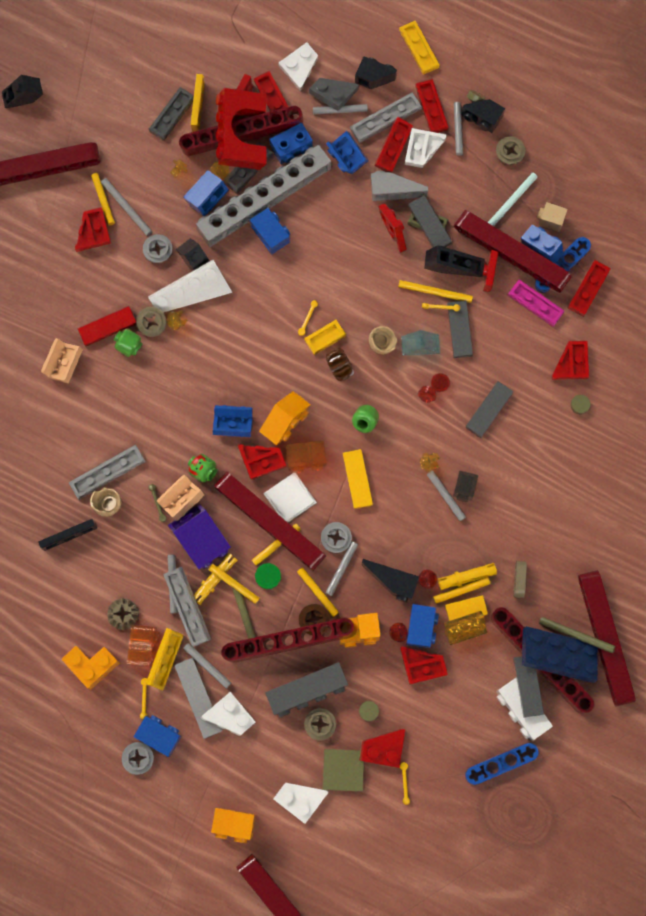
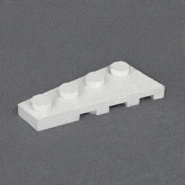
M211 260L148 297L152 305L160 308L164 313L232 293L215 261Z

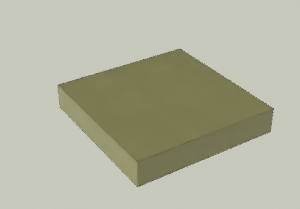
M324 749L323 790L363 791L364 762L359 761L361 750Z

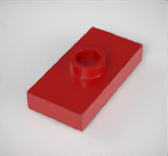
M491 250L488 265H484L483 276H486L483 291L490 292L493 287L498 251Z

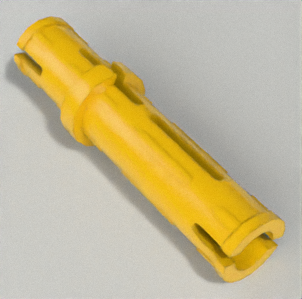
M227 553L226 557L217 567L227 573L238 560L233 557L228 563L232 555ZM212 573L206 581L203 580L201 582L202 586L194 594L195 600L201 595L196 601L197 604L201 605L207 596L215 591L214 588L221 581L215 574Z
M494 563L463 572L456 571L452 575L438 578L440 590L454 586L461 587L462 584L497 575L496 566Z

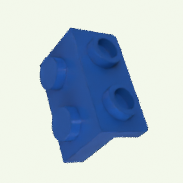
M348 131L344 132L334 142L328 141L326 143L329 148V154L337 159L339 162L337 165L343 173L353 174L369 161Z
M215 405L213 435L251 437L253 408Z

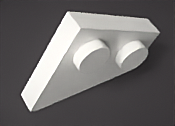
M306 42L279 62V67L299 91L303 89L312 67L316 64L318 54Z
M412 128L405 165L423 168L444 143L446 134Z
M231 692L200 717L202 720L209 721L238 736H241L256 723Z
M285 783L274 797V800L303 823H306L328 792L326 790Z

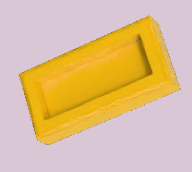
M334 320L304 338V341L312 353L316 355L346 337V334L338 321Z
M483 595L445 605L450 624L488 615Z

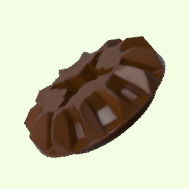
M319 604L307 605L299 614L300 627L313 625L312 622H306L311 619V612L316 617H323L317 621V624L330 621L328 611Z

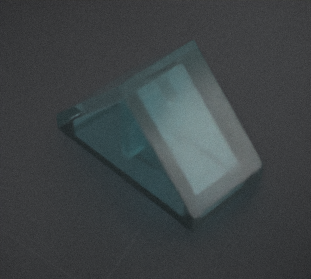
M419 330L401 336L402 356L440 354L439 334Z

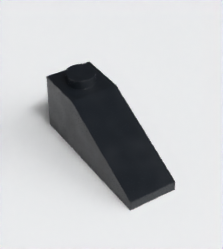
M437 245L426 251L424 269L444 274L483 277L485 259Z
M366 559L362 560V566L393 596H396V600L405 603L408 600L412 601L419 576Z

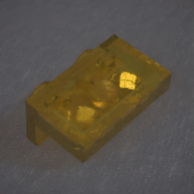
M482 611L444 623V632L450 645L487 634Z

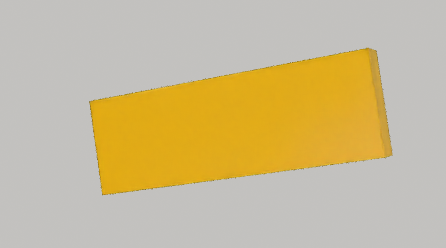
M416 20L399 27V31L422 74L424 75L438 69L440 65Z
M196 74L190 124L192 132L200 130L205 87L203 74Z
M362 450L342 453L354 509L373 506Z
M166 628L146 685L164 690L183 639V634Z

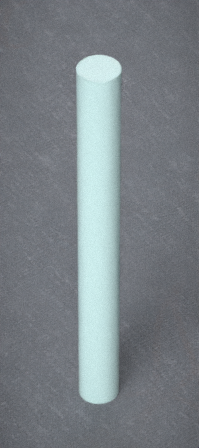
M535 173L530 174L488 221L489 224L492 226L496 225L538 178Z

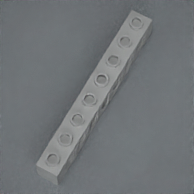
M319 145L308 148L302 156L294 157L285 167H279L275 170L274 174L269 177H263L254 187H248L240 196L232 197L226 205L219 206L209 216L200 218L198 223H196L198 232L208 246L212 247L249 223L250 219L267 208H272L331 169V160ZM306 163H312L313 166H312V167H306L305 164H306ZM291 173H297V174H298V176H296V177H291V176H289V175H290ZM278 182L283 184L281 187L274 186ZM262 192H265V193L268 194V195L265 196V197L259 196V194L262 193ZM246 202L252 203L250 207L244 206ZM231 212L237 213V215L234 217L228 216V214ZM215 222L222 223L219 227L213 226Z

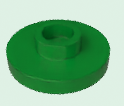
M265 563L256 570L255 580L261 588L273 589L280 583L281 573L274 564Z

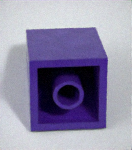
M200 504L190 509L178 521L174 520L168 525L198 569L207 568L212 564V560L217 557H223L228 553V549L231 548L212 518Z

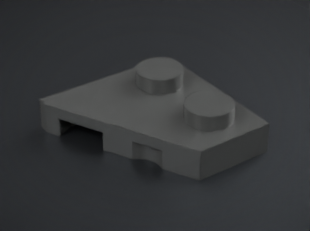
M319 78L309 88V94L339 111L359 90V85Z

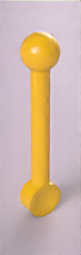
M313 300L311 302V308L303 323V326L298 330V334L300 336L305 335V328L308 324V321L313 313L314 308L318 306V302L316 300Z
M422 303V308L451 309L456 312L460 310L458 304L447 306Z
M143 678L141 680V684L143 685L142 713L140 714V718L142 720L145 718V716H147V678Z
M403 762L400 764L404 789L402 802L408 805L410 804L406 775L408 764Z

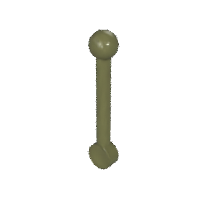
M151 484L148 489L152 492L160 515L159 520L165 522L167 517L163 514L161 506L157 502L156 486Z

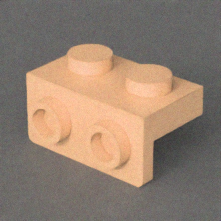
M55 338L41 372L50 379L69 384L83 349Z
M182 475L157 499V502L173 519L178 521L205 494L187 476Z

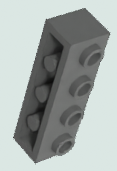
M338 662L265 692L274 716L279 715V718L290 714L289 710L295 707L300 710L308 707V702L316 700L317 703L327 699V694L334 692L337 695L346 691L345 687L348 686V683Z

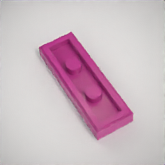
M520 279L508 293L510 298L552 327L556 325L565 312Z

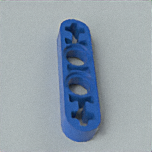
M585 237L576 239L563 252V255L555 264L569 272L589 252L591 248L589 239ZM584 243L586 245L585 249L582 248L577 254L575 251L578 249L579 244L582 245ZM572 255L574 262L567 263L564 260V256ZM536 279L535 288L538 292L546 293L551 289L545 285L541 287V282Z
M533 743L523 744L468 768L465 772V778L470 784H480L535 760L539 754L538 748ZM527 746L529 749H534L532 758L529 755L522 757L524 761L521 762L520 756L516 751L519 750L520 754L526 752ZM508 754H513L516 757L515 765L509 766L506 763L505 758ZM490 762H495L498 765V771L495 774H491L487 770V765ZM483 765L484 772L488 777L484 778V774L477 777V781L470 779L471 770L479 772L481 771L480 766Z

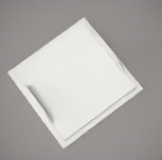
M295 472L263 493L278 515L287 522H290L317 503Z

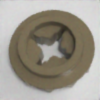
M505 137L497 144V157L502 163L504 162L508 165L517 164L525 155V146L516 137ZM514 147L513 153L507 156V149L510 150Z
M151 306L139 312L137 327L142 334L154 337L160 335L165 330L167 321L165 314L160 308ZM153 316H155L154 321L158 325L153 324L151 327H149L150 322L146 318H152Z
M124 598L115 600L109 606L107 613L109 623L120 630L131 628L137 622L139 616L136 604ZM122 606L125 612L131 613L124 616L123 622L120 616L115 615L121 612Z
M317 708L308 713L305 718L304 727L311 738L325 740L334 733L336 720L330 711ZM320 716H322L323 723L329 724V726L322 727L319 733L318 727L311 725V723L318 722Z

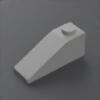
M376 171L371 173L372 201L413 199L423 196L427 198V186L390 172Z

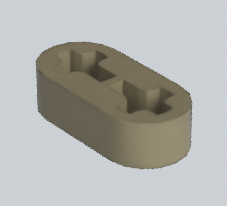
M516 561L513 596L516 598H524L526 561Z

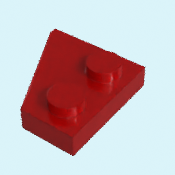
M385 203L378 206L381 219L392 239L396 238L399 252L407 250L402 231L404 230L402 221L396 219L393 209H389Z
M102 207L83 212L82 225L79 228L77 244H75L76 252L111 244Z
M568 341L552 374V380L588 379V341Z
M238 445L251 480L287 467L280 448Z
M400 647L409 685L448 675L443 655Z
M399 729L379 735L378 737L363 740L359 761L399 768L406 729Z

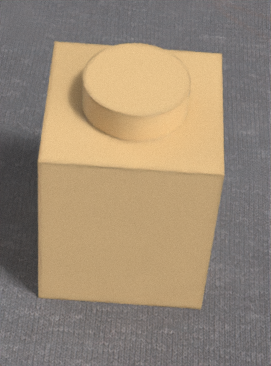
M546 202L545 207L540 208L537 216L540 219L539 226L560 232L568 209Z

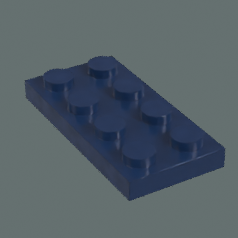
M526 626L523 629L522 666L595 683L598 680V647L575 638Z

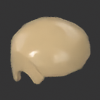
M379 326L372 330L369 335V344L375 353L384 355L395 349L397 338L389 327Z
M104 487L100 491H94L90 498L93 510L103 517L112 516L121 508V497L114 489Z

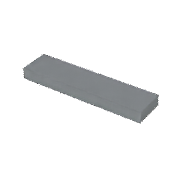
M412 92L350 126V130L360 144L392 126L397 117L405 119L421 110L422 106Z
M134 445L70 481L69 484L78 500L145 463V460L137 446Z
M179 567L163 574L192 647L211 640L183 568Z
M193 657L174 665L203 738L206 739L222 732V728L200 718L213 706Z

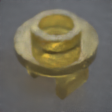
M180 159L172 161L176 166L171 170L170 174L177 178L181 171L188 172L186 169L187 165Z
M217 161L212 165L211 173L224 180L229 174V166L218 165Z
M182 311L170 312L167 317V324L173 330H178L180 327L185 326L188 320H180L179 317L183 314Z
M423 453L422 458H420L421 468L425 469L426 472L439 468V464L436 461L440 460L438 454L432 453L429 455L428 453Z

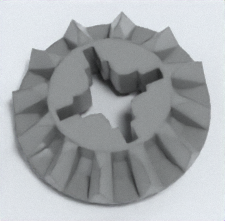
M152 235L145 240L143 253L146 259L152 263H162L168 260L172 254V243L164 235ZM156 243L159 245L160 248H163L160 250V255H158L156 251H153L156 249Z
M330 523L321 533L323 546L332 553L345 551L352 541L351 531L343 523ZM339 530V537L345 540H338L335 546L334 540L328 536H335V533Z
M132 743L123 751L122 764L131 774H143L153 765V752L145 743ZM137 750L140 756L146 757L140 760V767H138L136 761L130 760L136 756Z

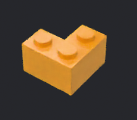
M292 391L274 405L259 432L275 445L282 441L286 442L292 434L290 430L295 428L299 421H304L308 416L309 412L307 410L311 404Z
M378 614L357 615L355 618H348L356 624L357 632L351 638L340 640V645H345V648L356 647V643L364 642V645L376 644L380 639ZM346 623L343 625V633L350 631L351 624Z
M75 646L62 658V661L90 690L120 664L106 647H103L90 659L80 647Z
M215 808L211 833H216V838L227 839V836L234 837L235 842L247 843V840H251L253 836L256 814Z

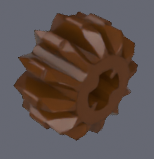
M334 349L326 354L328 366L338 381L346 380L354 374V369L343 349Z

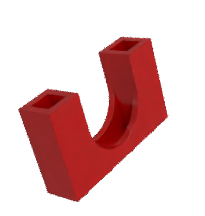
M223 88L216 96V105H218V112L216 114V122L218 123L216 157L218 158V165L261 170L267 164L266 146L247 144L239 140L232 130L231 122L234 116L251 117L265 113L266 94Z

